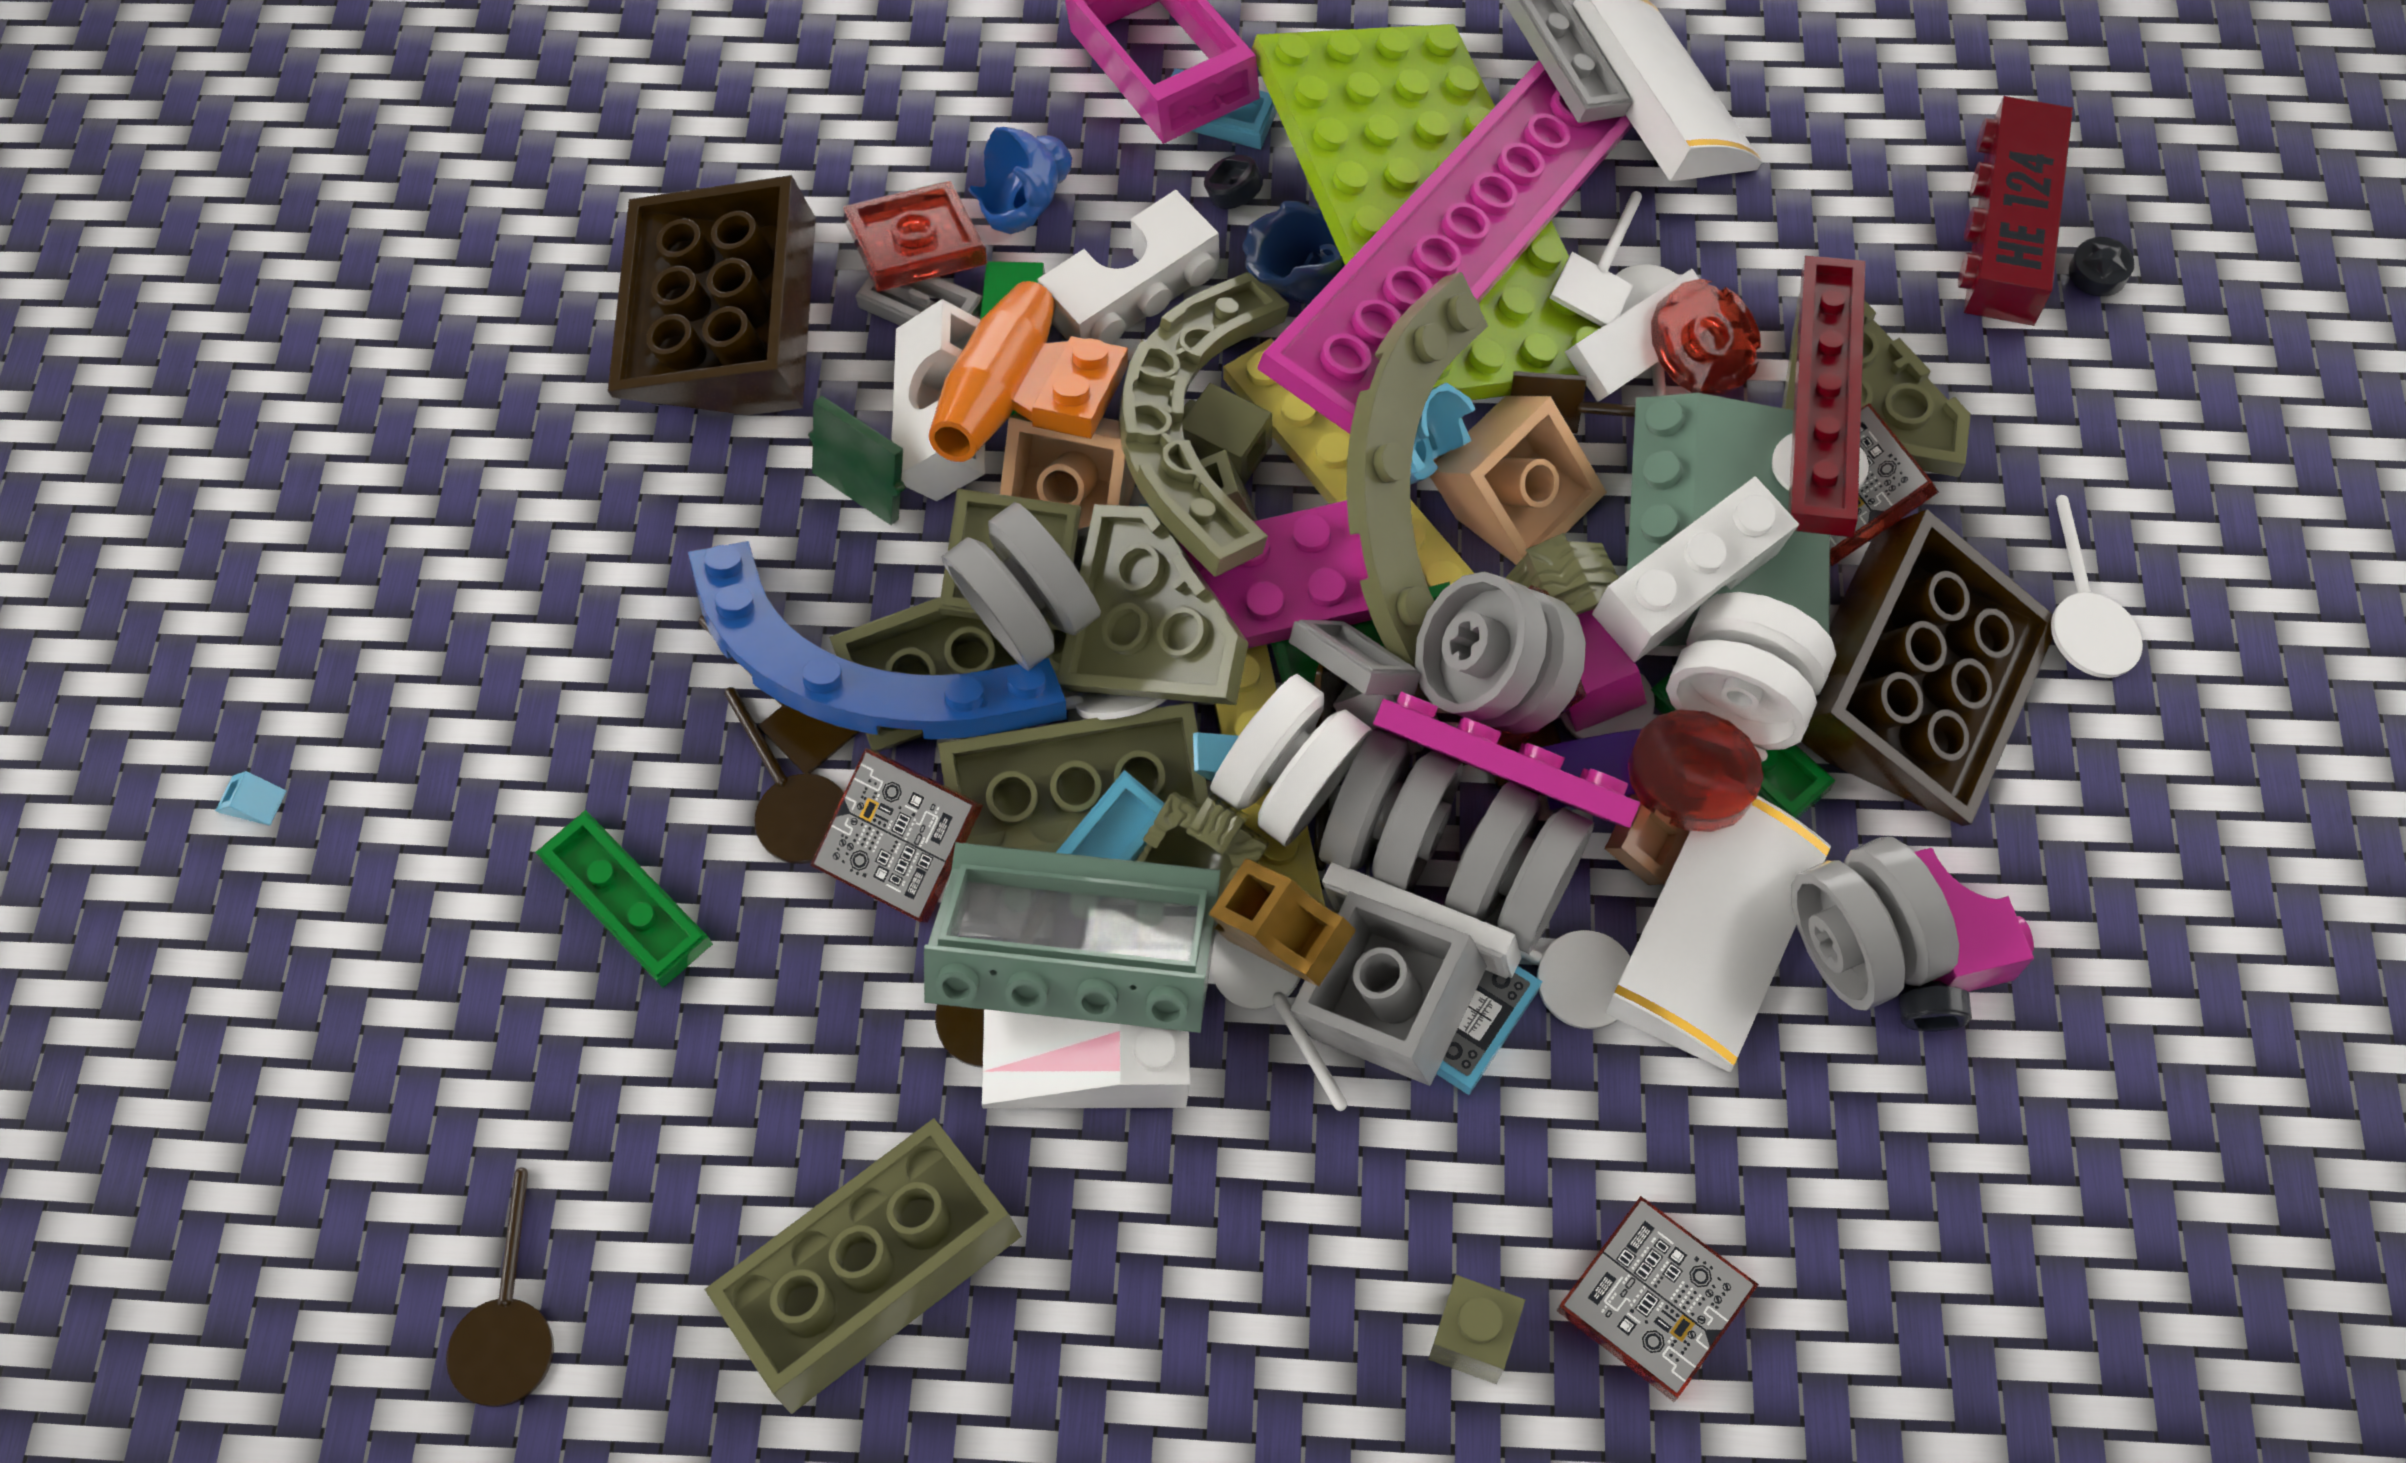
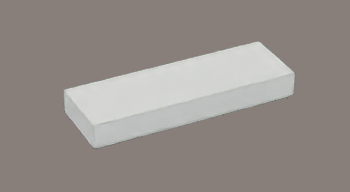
M1691 269L1587 336L1565 353L1579 375L1587 376L1586 385L1597 402H1599L1723 319L1724 316L1694 270Z
M1331 862L1322 880L1329 900L1336 910L1340 911L1349 891L1470 935L1487 965L1486 970L1506 979L1513 977L1521 960L1519 946L1514 933Z

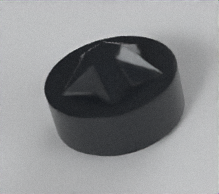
M1232 155L1221 159L1209 169L1204 178V187L1213 205L1221 209H1232L1248 203L1260 192L1263 186V177L1255 160L1247 155Z
M2094 237L2082 242L2069 264L2070 278L2080 290L2090 295L2103 297L2111 296L2121 291L2134 270V258L2130 250L2121 242L2108 237Z
M1930 981L1899 996L1901 1023L1912 1030L1926 1032L1953 1030L1965 1026L1972 1019L1969 992L1961 988L1950 987L1941 981Z

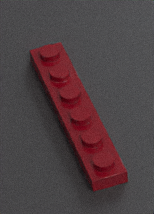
M1805 255L1800 286L1788 512L1799 523L1795 530L1798 532L1853 537L1858 521L1866 263L1863 260Z

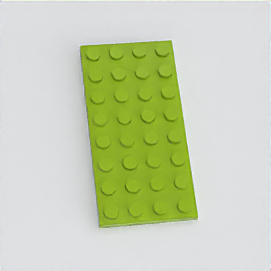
M1455 24L1257 34L1251 49L1256 55L1257 67L1345 265L1495 107ZM1552 220L1479 303L1488 327L1444 369L1433 388L1447 382L1471 400L1510 396L1514 371L1580 376L1565 352L1600 329L1601 326L1549 298L1569 258Z

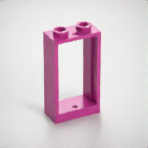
M1065 0L1070 30L1163 144L1260 99L1256 55L1207 0ZM1159 1L1209 59L1153 85L1105 26Z

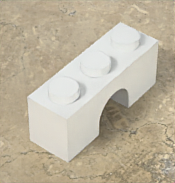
M1174 190L1130 219L1133 255L1139 260L1135 264L1126 268H1108L1096 262L1083 249L1037 279L1039 284L1050 291L1055 300L1056 307L1052 324L1067 341L1072 336L1082 339H1098L1104 343L1113 344L1122 336L1124 331L1147 316L1152 317L1159 314L1172 299L1192 286L1197 287L1204 284L1220 268L1219 233L1177 190Z
M944 299L939 300L896 328L892 442L903 448L901 481L904 482L907 488L935 501L944 498L985 474V444L971 459L964 462H954L940 456L933 449L929 441V431L944 381L980 322V319Z
M1755 476L1611 583L1605 590L1592 615L1635 663L1680 629L1689 616L1715 592L1725 585L1731 590L1776 556L1796 530L1799 523Z

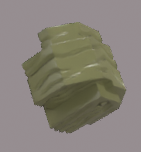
M1564 533L1526 549L1527 554L1506 576V579L1565 602L1576 615L1595 609L1607 587L1619 578L1602 543L1568 541Z
M1174 792L1170 794L1154 821V825L1145 834L1143 841L1147 845L1137 861L1221 870L1220 897L1244 860L1247 858L1258 863L1269 842L1245 825L1249 817L1248 814L1241 810L1237 811L1216 794L1212 793L1207 797L1203 805H1200Z

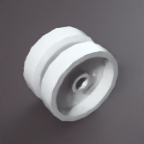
M1732 592L1716 594L1701 604L1686 641L1688 647L1681 650L1669 678L1666 691L1671 704L1688 722L1702 730L1764 750L1786 749L1800 743L1817 704L1815 696L1820 694L1836 657L1832 638L1813 618L1792 605L1768 596Z
M1298 674L1291 676L1284 682L1245 726L1220 765L1210 786L1214 794L1237 811H1240L1256 803L1272 785L1273 787L1258 812V826L1285 847L1293 842L1336 790L1348 773L1362 744L1372 731V728L1344 709L1327 717L1310 735L1324 710V693Z

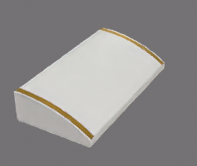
M1649 0L1574 1L1573 9L1632 101L1625 115L1670 182L1759 169L1763 161L1652 2Z
M1716 775L1605 1013L1725 1071L1731 1072L1797 925L1791 904V884L1798 873L1823 863L1831 845L1779 807L1741 786Z

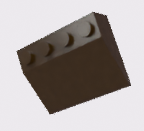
M792 175L629 199L608 382V393L612 398L741 415L803 408L816 217Z
M1928 509L1877 528L1830 624V637L1834 644L1836 657L1820 694L1815 696L1817 704L1801 742L1831 765L1961 826L1971 825L2053 639L2051 631L2053 614Z

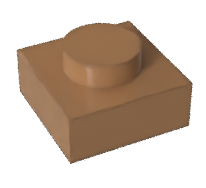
M1649 793L1633 794L1630 798L1640 802L1631 827L1616 825L1604 849L1647 885H1665L1691 829Z

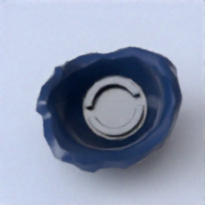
M1285 201L1281 203L1279 210L1265 214L1249 224L1242 248L1246 256V269L1259 282L1273 288L1289 299L1302 304H1310L1345 266L1323 214L1318 207L1306 205L1299 201Z

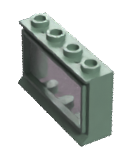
M955 842L952 870L928 945L925 944L924 1003L1200 1033L1216 932V921L1209 915V912L1219 897L1221 870Z

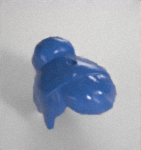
M996 127L990 134L984 149L985 185L984 187L971 185L968 190L979 200L981 212L992 229L1010 235L1025 231L1026 228L1034 225L1038 216L1052 203L1057 184L1063 182L1071 171V153L1057 137L1050 135L1034 137L1024 130Z

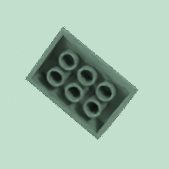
M1702 393L1636 398L1627 572L1755 476L1788 511L1789 490L1783 487L1776 479L1772 469V457L1778 443L1786 436L1792 434L1794 410ZM1794 531L1776 556L1731 590L1725 585L1711 597L1716 594L1732 592L1768 596L1796 607L1816 620L1830 636L1831 535ZM1701 605L1689 616L1680 629L1656 647L1687 645L1688 635Z

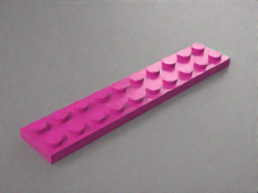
M1539 60L1263 352L1257 369L1350 434L1359 392L1370 388L1379 363L1375 353L1394 323L1440 279L1459 272L1463 273L1473 296L1480 303L1633 125L1626 115L1578 123Z

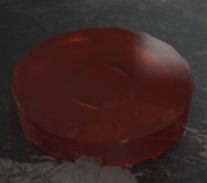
M1705 279L1681 283L1657 303L1651 320L1652 344L1660 365L1675 383L1691 393L1713 396L1731 393L1741 387L1755 374L1759 361L1755 363L1756 350L1761 348V338L1754 316L1738 294L1727 287L1719 290L1715 286L1708 285L1713 281Z
M1680 709L1657 716L1641 729L1628 760L1629 781L1641 804L1653 814L1657 809L1662 815L1671 818L1669 824L1688 831L1713 832L1733 826L1753 806L1763 782L1761 757L1750 738L1730 721L1706 711Z

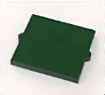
M820 396L813 402V430L808 433L809 439L813 442L812 473L889 525L894 524L899 520L900 494L906 489L904 482L901 481L903 448L830 400Z

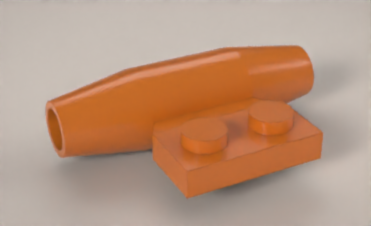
M1032 281L1021 282L980 320L947 375L929 431L930 444L940 456L954 462L967 461L1009 419L1013 410L1032 421V427L1092 439L1128 368V348L1107 344L1098 339H1082L1072 336L1066 342L1047 343L1056 307L1055 300L1050 291L1041 284Z

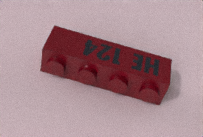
M2003 96L1994 119L1984 118L1976 144V152L1985 153L1984 162H1978L1970 189V196L1979 198L1978 207H1972L1964 233V241L1973 243L1972 253H1966L1958 278V288L1967 289L1964 313L2031 326L2036 324L2053 289L2073 107Z

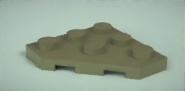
M1800 294L1796 305L1782 408L1794 410ZM1864 300L1861 410L1867 406L1872 410L1918 470L1959 477L1966 465L1971 413L1956 397L1948 400L1928 379L1931 372L1929 368L1900 337L1893 341L1874 321L1876 312Z
M1094 504L1080 575L1095 597L1101 613L1099 618L1075 636L1066 634L1057 677L1060 687L1074 692L1236 705L1248 641L1178 540L1149 506Z

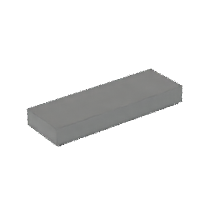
M1503 0L1578 123L1625 116L1632 101L1568 0Z

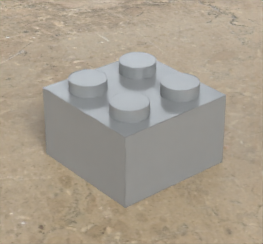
M1349 891L1338 915L1344 917L1356 929V932L1320 987L1306 980L1304 981L1290 1011L1312 1039L1431 1086L1487 965L1470 935Z

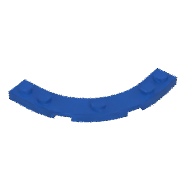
M749 541L717 545L712 548L688 552L690 569L701 611L708 630L721 652L727 659L733 657L737 663L752 675L753 684L782 704L807 716L838 727L875 735L878 734L880 726L923 730L924 739L976 737L1066 719V699L1049 658H1045L1029 671L1020 664L990 670L950 675L905 674L863 666L819 648L803 638L783 620L765 594Z

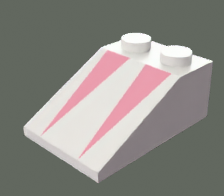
M1188 952L1116 953L1188 961ZM984 1009L982 1108H1186L1190 1087L1188 1031Z

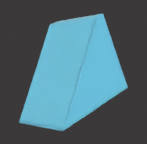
M1193 733L1194 772L1212 782L1238 736Z
M245 771L231 777L215 811L270 826L287 790Z

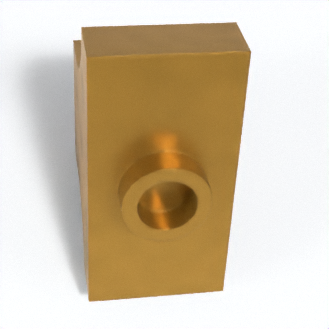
M1247 858L1209 912V915L1218 923L1215 930L1229 942L1320 987L1356 932V929L1344 917L1317 902L1292 879Z

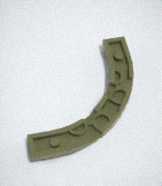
M1249 272L1207 288L1185 299L1162 316L1160 326L1146 341L1141 340L1129 363L1120 400L1119 429L1121 445L1128 469L1140 493L1166 528L1214 577L1263 554L1268 536L1212 480L1200 463L1190 440L1184 439L1182 427L1184 396L1199 370L1214 356L1248 337L1285 322L1290 304L1274 289L1259 282Z
M1462 272L1440 279L1411 305L1389 330L1375 353L1379 363L1370 388L1359 392L1350 430L1346 496L1350 535L1360 534L1363 558L1368 578L1360 580L1362 592L1385 649L1414 668L1417 636L1426 612L1434 603L1422 571L1412 524L1410 477L1413 446L1418 424L1433 386L1453 359L1488 327L1479 303L1473 296ZM1418 682L1415 695L1412 696L1431 703L1421 690Z

